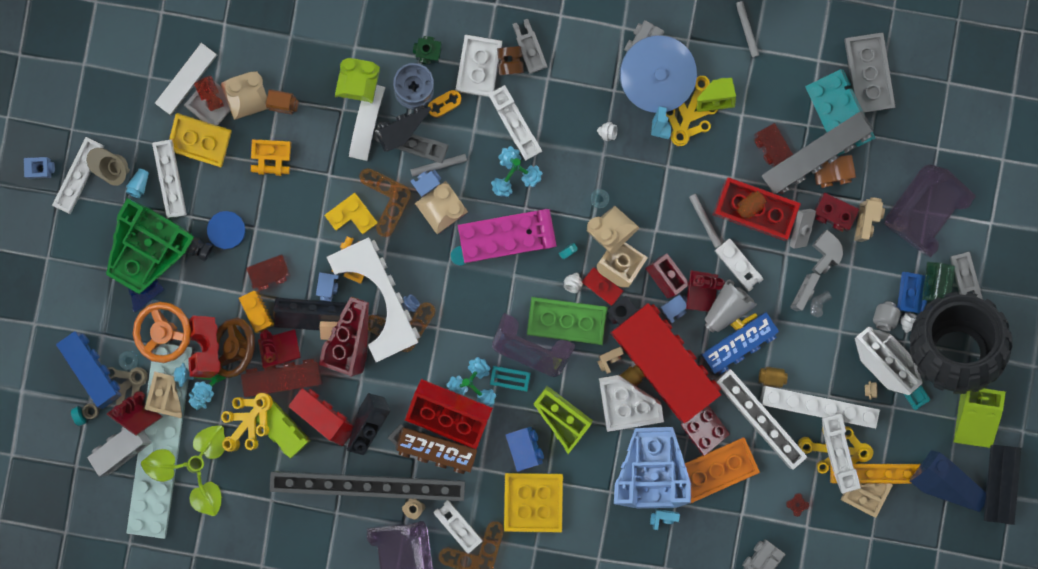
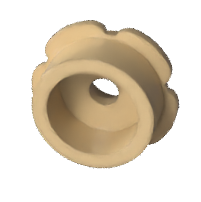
M869 381V385H865V396H869L870 400L878 396L877 382L871 383Z

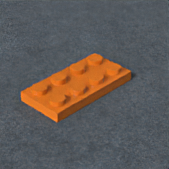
M745 437L708 452L705 456H699L685 463L691 482V503L760 473Z

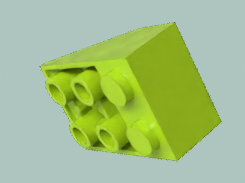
M984 388L977 392H972L971 390L965 394H960L953 442L990 448L994 443L1006 392Z

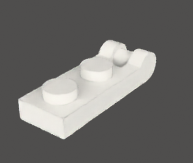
M730 238L715 250L716 254L748 292L753 289L757 282L760 283L764 280ZM749 272L753 277L746 280L744 276Z
M447 500L442 508H437L433 512L468 554L483 542L450 501ZM450 511L453 516L447 520L444 515Z

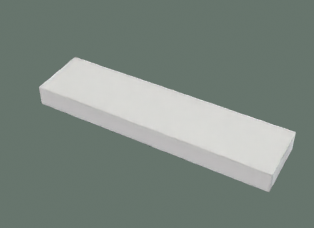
M201 43L155 104L172 115L217 57V54Z
M85 137L52 206L69 214L72 213L91 174L87 166V154L94 148H104V145Z
M172 139L154 142L152 145L167 218L187 215Z

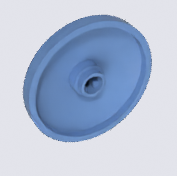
M656 35L639 40L626 52L620 67V82L627 98L640 109L657 113L659 106L666 108V112L681 106L693 92L697 79L696 64L691 52L684 44L668 36Z

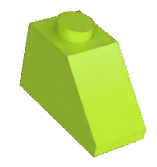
M720 78L713 80L697 98V112L734 108L736 93L733 79Z

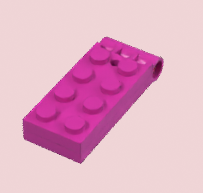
M550 209L458 225L464 264L557 247ZM531 230L532 233L527 234L526 231Z

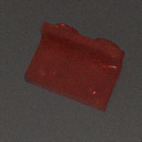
M775 123L754 134V142L759 149L762 148L765 153L763 155L764 160L768 165L771 164L772 167H775L793 155Z
M283 254L246 268L252 282V289H258V291L268 289V284L274 282L277 285L287 281V277L291 276Z

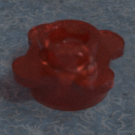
M797 493L791 500L786 502V506L793 511L794 516L798 517L802 511L809 508V503L805 502L802 495Z

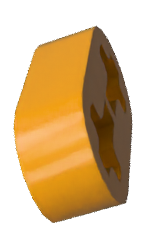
M451 90L432 100L428 105L431 110H433L434 104L437 106L444 104V106L440 108V113L437 114V112L430 110L429 114L434 118H439L454 110L461 104V95L459 92ZM450 95L458 97L456 104H453V102L446 104L445 102L450 100Z

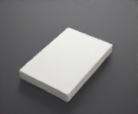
M465 35L455 91L489 97L488 94L492 93L495 89L499 64L497 48H502V41Z

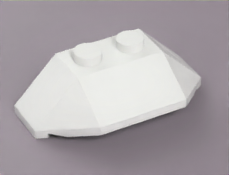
M867 327L855 338L861 362L887 389L910 395L923 383L917 370L918 366L913 363L911 355L891 334Z

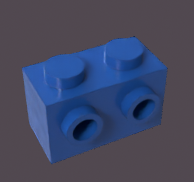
M532 427L506 434L517 472L543 464L542 459H544L541 448H538L536 442L538 441V436Z

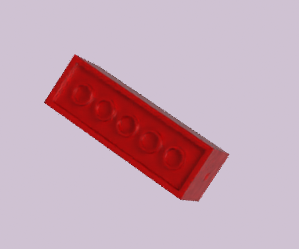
M647 303L610 333L634 364L642 371L646 379L680 422L685 424L721 396L719 392L721 388L714 380H709L707 377L709 373L703 365H697L694 361L697 358L690 349L686 350L682 346L685 343L678 334L674 335L670 331L672 326L666 319L662 320L659 317L660 311L654 304L650 305Z

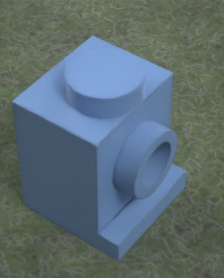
M48 157L24 158L25 178H51V173L55 172L54 162H51V159ZM41 165H43V172H39Z
M436 170L429 173L425 171L417 177L418 181L415 182L412 179L410 182L423 198L440 185L439 180H441V177Z
M319 272L316 295L320 296V300L331 302L333 295H337L338 283L335 282L336 279L340 280L339 275Z
M679 294L660 307V310L670 324L675 322L673 319L675 316L678 319L687 313L685 310L687 298L685 296L681 297Z

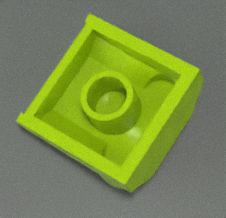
M353 58L342 60L335 97L366 101L373 104L380 67L371 61Z

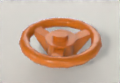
M156 302L149 304L139 312L134 322L133 337L135 345L140 353L152 362L166 363L174 361L185 352L190 343L191 328L188 318L180 308L172 303ZM159 309L169 310L177 315L182 322L184 333L178 331L175 324L168 322ZM151 313L155 322L150 329L152 339L144 346L140 336L141 324L144 318ZM174 339L182 341L179 348L171 354L156 355L152 353L160 344H165Z

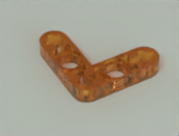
M364 169L359 175L361 183L390 198L376 227L380 236L389 237L393 234L411 198V192L408 187L372 169ZM370 172L374 179L377 180V176L381 178L377 181L376 187H374L375 182L371 180L365 182L363 175H368ZM382 181L390 182L391 187L388 191L380 189ZM405 189L407 197L401 199L400 203H404L403 207H401L398 203L392 201L393 199L398 201L399 195L397 192H402ZM392 206L399 208V214L396 217H392L388 213L389 208ZM387 216L389 219L395 220V223L392 224L390 222L388 225L390 231H386L383 234L380 226L386 225L387 220L384 217Z
M428 302L419 306L410 321L411 325L414 322L421 323L420 338L435 315V307ZM428 306H430V311L432 312V314H427L424 319L428 320L425 324L422 320L417 319L416 317L417 315H419L420 317L423 315V307L427 308ZM377 315L368 316V330L379 336L378 331L380 329L377 327L372 329L369 320L377 318V323L383 326V322L386 323V320ZM414 344V345H412L410 348L408 347V348H406V349H404V350H402V351H403V352H410V351H412V350L414 349V347L416 346V344Z
M492 521L488 524L479 556L446 547L440 551L439 561L443 565L456 569H482L479 567V564L483 565L485 558H481L483 554L486 557H493V560L488 559L487 566L493 569L503 536V525L498 521ZM494 525H498V529L501 530L500 533L497 532L495 535V539H499L498 542L486 539L487 536L491 538L492 531L489 529L494 527ZM487 543H492L495 546V551L491 554L486 553L484 550V546ZM447 551L451 552L450 555L456 557V553L460 554L457 565L453 564L454 559L444 561L445 557L442 554H446ZM464 556L470 557L472 561L468 567H464L460 563L461 558Z

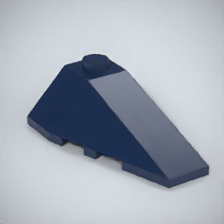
M931 450L909 480L910 483L923 493L980 512L985 505L986 492L940 452Z

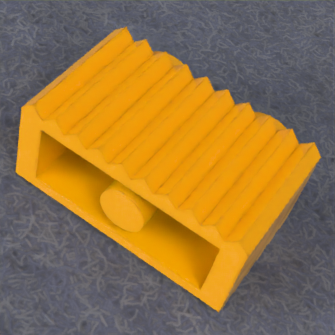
M252 291L239 298L255 333H260L274 326L273 320L269 316V312H267L268 309L264 305L265 302H262L263 299H261L260 292Z

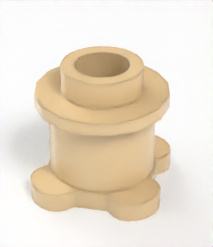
M409 499L402 507V510L407 517L415 520L425 510V504L420 503L417 499ZM410 506H415L417 511L412 512Z

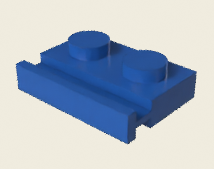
M902 272L897 308L900 311L920 313L924 310L927 303L930 276Z

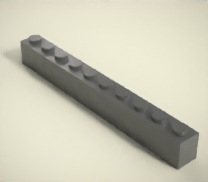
M272 471L270 474V492L464 501L465 480Z

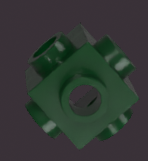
M423 36V39L418 38V43H414L413 54H416V60L425 65H430L431 62L439 64L442 43L434 41L435 38L430 36Z

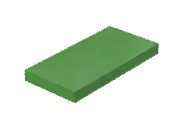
M531 297L527 335L603 345L607 307Z

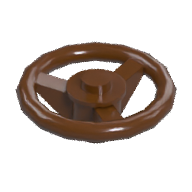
M237 317L226 320L221 324L216 334L219 344L221 337L228 329L229 337L224 342L223 355L218 359L220 361L218 374L225 378L236 377L246 370L252 360L255 349L252 328L245 320ZM236 325L242 327V329L245 331L247 341L245 340L241 332L238 330ZM242 360L240 365L234 370L228 371L223 369L225 365Z

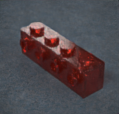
M313 358L302 360L303 364L295 365V362L283 363L284 367L276 368L275 365L258 372L257 368L245 370L246 374H241L244 397L256 396L259 393L268 394L322 385L319 362H314Z

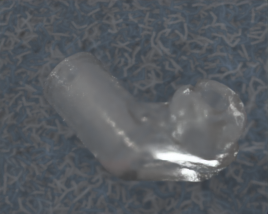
M828 291L812 299L810 312L813 316L821 317L823 315V303L832 299Z

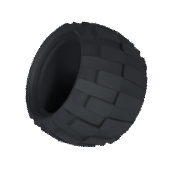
M958 292L948 293L943 298L938 297L928 303L924 310L917 315L909 338V350L913 363L918 366V373L924 380L931 381L935 388L942 391L944 389L953 391V394H965L971 390L972 392H977L988 387L990 382L996 381L1004 372L1013 347L1012 333L1009 332V323L1002 312H998L996 305L989 299L983 300L977 297L978 294L967 292L966 295L959 294ZM962 332L968 334L977 342L980 349V358L978 361L971 363L955 362L943 356L937 350L936 344L945 334Z

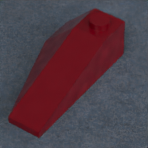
M350 297L340 315V320L333 327L331 336L322 347L319 365L351 377L363 373L367 357L369 302Z

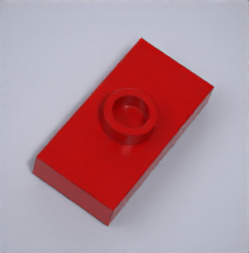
M594 267L582 281L585 286L611 306L623 292L621 288L601 275Z

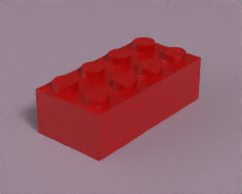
M728 177L723 184L713 216L786 241L789 238L801 203Z
M421 379L414 393L405 421L477 449L493 408Z

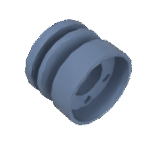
M419 63L406 64L396 72L393 87L397 101L408 109H414L421 105L425 107L434 95V79L431 72ZM412 85H415L417 88L416 92L412 91Z

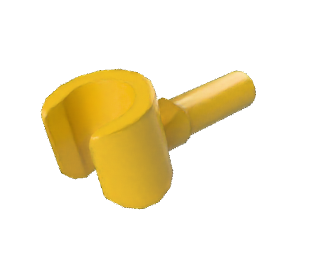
M754 313L742 321L737 319L730 325L735 330L741 329L747 322L757 318V314Z

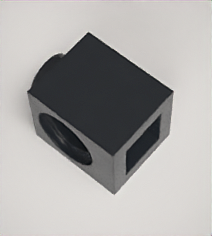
M624 296L607 310L609 312L607 317L613 324L617 322L620 325L638 310L628 297ZM618 306H623L626 309L624 317L616 315L615 311Z

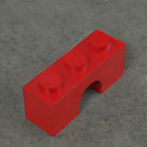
M193 315L188 320L191 328L190 340L199 343L202 352H196L188 358L190 377L212 378L220 370V361L218 360L219 344L216 338L218 328L215 324V317Z

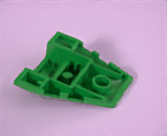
M127 198L117 215V226L113 236L114 241L112 251H110L106 275L136 293L141 294L186 253L194 236L183 227L154 210Z

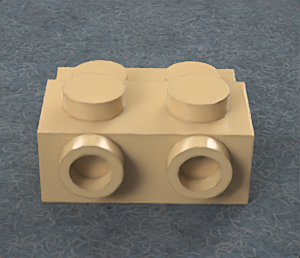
M870 198L860 203L854 241L863 242L873 236L874 226L872 224L880 222L885 213V208H882V199Z

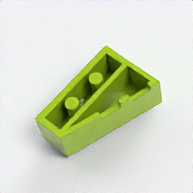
M548 386L545 387L534 402V406L569 454L590 427L593 420Z
M273 400L272 407L267 411L268 437L281 447L280 449L286 456L293 458L312 440ZM259 415L256 417L257 425H260Z

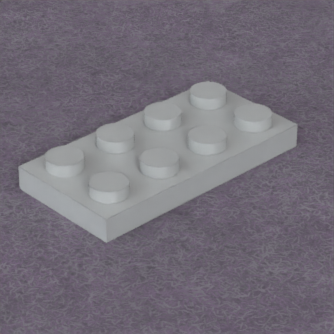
M876 33L845 38L844 42L852 89L863 112L869 113L896 108L884 34Z

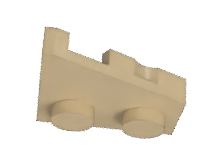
M154 372L145 405L146 410L182 418L174 376Z
M860 483V489L843 493L840 500L876 518L893 485Z

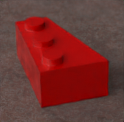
M302 388L288 407L329 441L344 446L351 436L354 425L346 420L347 417L339 411L335 412L330 403L325 400L322 402L318 399L319 395L312 389L307 391Z

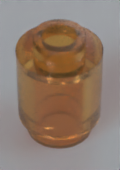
M759 191L752 192L737 204L739 207L737 211L743 218L747 217L750 219L763 209L767 202Z

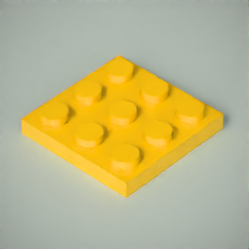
M505 473L504 531L562 532L563 474Z

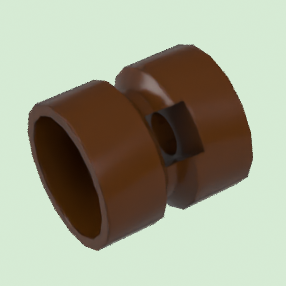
M521 46L497 48L498 59L501 60V63L498 64L499 75L524 73L523 62L520 61L522 57ZM508 56H512L513 61L508 62Z

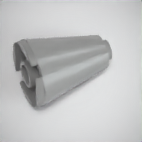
M730 279L725 282L704 319L706 321L705 326L711 332H720L757 305L741 287L735 288L733 286L735 283Z

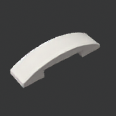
M376 86L373 104L361 101L349 157L368 161L385 87Z
M504 85L488 94L525 161L541 153L542 150L529 130L506 86Z
M839 413L822 418L829 459L841 493L860 489L856 469L853 468L845 437L846 429L842 414Z

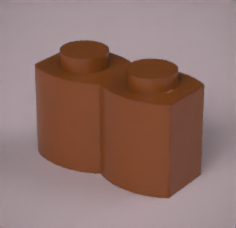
M269 89L266 101V108H269V111L289 115L297 112L299 101L296 100V96L293 93Z
M852 155L841 156L830 164L826 161L821 165L823 168L814 174L816 185H821V188L831 187L833 182L840 181V185L852 183L851 179L856 178Z

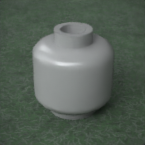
M886 301L884 304L877 305L873 322L878 329L891 331V329L897 327L901 312L895 303Z

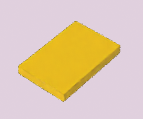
M177 113L175 114L169 140L172 139L175 153L222 167L232 130Z

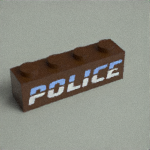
M405 427L401 428L395 447L401 456L410 458V455L417 456L418 461L428 463L430 460L436 462L435 466L444 469L450 466L454 468L455 472L465 474V471L471 473L477 450L472 447Z

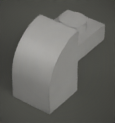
M825 230L812 245L823 255L812 269L818 275L821 273L825 274L832 266L829 264L830 262L838 265L843 256V248L840 241L828 230Z

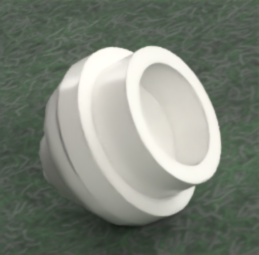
M607 122L602 127H599L597 132L605 141L615 140L617 125Z
M579 273L569 275L564 280V288L571 293H577L583 286Z
M905 312L904 316L901 317L900 323L905 333L912 330L917 315Z

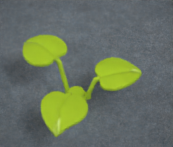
M211 426L200 431L193 440V448L201 453L199 456L191 457L187 463L174 465L175 456L169 450L159 449L142 460L141 467L150 478L159 482L171 480L174 477V469L187 467L189 472L197 474L199 485L198 488L193 489L190 493L189 500L191 506L200 513L216 516L221 506V491L213 482H207L202 485L200 470L204 466L203 455L208 459H216L224 453L225 449L222 446V442L225 439L224 427Z

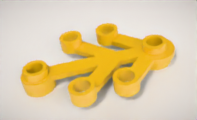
M706 76L697 77L695 91L688 108L685 103L678 107L683 118L681 126L675 117V109L672 110L673 114L671 116L666 114L673 129L671 141L676 146L686 145L691 136L700 132L706 133L711 128L710 122L704 120L698 126L688 129L690 122L708 114L714 115L718 111H695L697 98L710 84ZM703 81L705 86L699 87L698 82ZM703 123L708 125L707 130L702 129L701 125ZM677 134H682L683 140H678Z
M259 393L255 399H244L242 397L233 399L232 406L235 409H242L245 406L254 408L250 413H233L232 411L222 413L221 419L224 423L243 421L232 436H228L223 440L222 446L226 451L232 452L239 449V439L247 429L248 439L245 441V447L248 450H254L258 447L256 433L258 436L268 435L267 411L273 405L271 396L266 393ZM259 415L260 425L256 427V417Z
M845 426L846 430L851 431L845 437L854 446L848 447L849 453L852 455V464L858 461H869L873 456L872 447L867 443H860L854 435L852 428ZM802 437L798 441V447L805 454L812 451L828 453L826 444L813 443L809 437ZM805 444L810 445L808 449L803 448ZM862 451H867L866 455H860ZM829 457L817 463L818 472L826 473L829 470L831 463ZM820 465H826L825 469H820Z

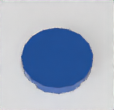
M229 211L219 212L210 219L207 226V234L211 243L216 247L233 249L244 240L246 232L245 223L236 213Z

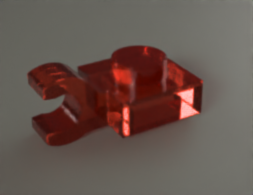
M211 75L194 83L201 101H207L210 111L224 106L223 101L216 96L219 91Z

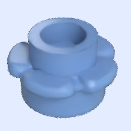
M411 294L403 297L404 303H402L404 309L408 310V312L417 311V308L420 306L419 301Z

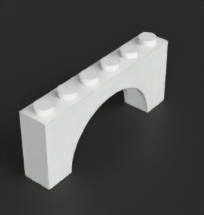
M368 237L328 256L327 259L335 275L346 272L362 274L371 279L384 296L387 307L386 323L379 337L368 344L375 361L378 362L419 343L418 338H420L416 327H411L409 321L412 318L408 310H403L401 304L404 301L399 292L395 293L393 286L396 284L392 276H387L385 269L388 267L384 258L379 259L376 252L379 250L376 241H371Z

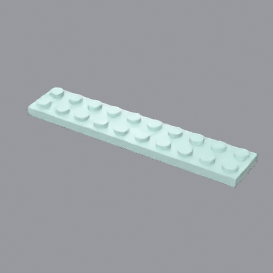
M160 344L153 350V353L156 355L171 354L179 346ZM187 347L185 352L174 361L166 363L151 361L146 402L155 371L174 376L175 368L185 363L189 372L188 358L193 355L192 347ZM189 379L184 382L182 387L175 381L182 418L159 413L163 417L144 430L152 443L138 453L127 534L166 538L176 469H174V477L171 480L159 482L150 478L141 467V461L156 450L166 449L175 456L174 465H177Z

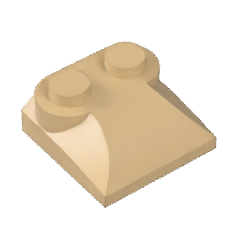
M258 71L242 74L221 83L234 120L269 109L266 108L267 96L263 87L262 77L258 74Z
M446 181L415 203L436 234H439L468 213Z
M614 206L601 217L592 218L588 222L586 231L613 255L639 227Z
M625 242L613 255L606 251L598 262L597 269L608 280L619 287L625 288L631 285L648 257Z

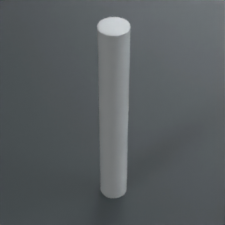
M740 1L736 3L751 56L754 58L759 56V52L744 3Z
M465 154L445 159L443 163L435 162L410 169L412 177L425 171L430 172L466 162L467 158Z
M697 195L690 196L689 198L714 247L722 245Z

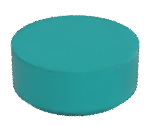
M572 243L558 254L562 259H565L576 252L578 248L575 243Z
M461 246L455 247L451 252V261L458 266L465 265Z
M80 406L71 409L72 419L77 426L87 423V418L83 416V409Z

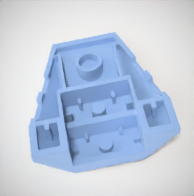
M635 428L627 449V456L621 466L619 478L615 482L614 504L641 509L677 508L691 503V482L674 428Z

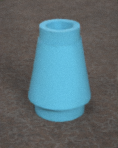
M138 169L126 186V193L136 198L144 195L149 173L143 169Z

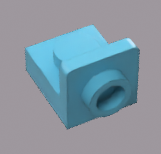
M659 106L652 120L651 135L669 139L671 136V124L666 116V108Z
M655 509V513L651 514L650 524L653 525L654 530H658L660 519H663L662 523L674 524V521L679 522L680 514L679 512Z

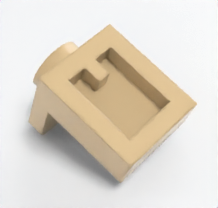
M621 347L599 356L600 360L597 363L602 372L605 371L606 374L611 372L607 361L614 363L621 359L620 355L624 354Z

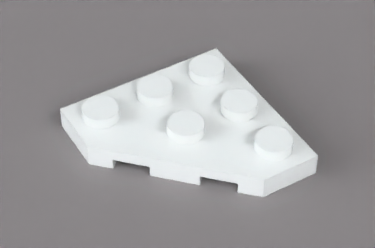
M618 375L599 378L607 432L664 422L662 405L659 400Z

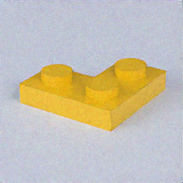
M353 193L324 215L336 231L350 220L353 221L362 234H365L378 224L356 193Z

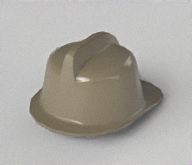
M94 148L87 154V166L95 175L111 185L118 186L125 181L130 169L123 156L113 154L103 148Z

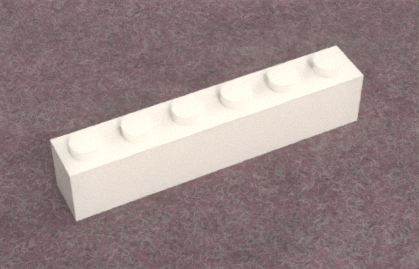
M731 369L726 370L715 380L722 392L790 469L794 470L807 458L805 453Z
M763 386L760 403L764 406L822 418L841 413L843 422L875 429L880 412L879 409Z

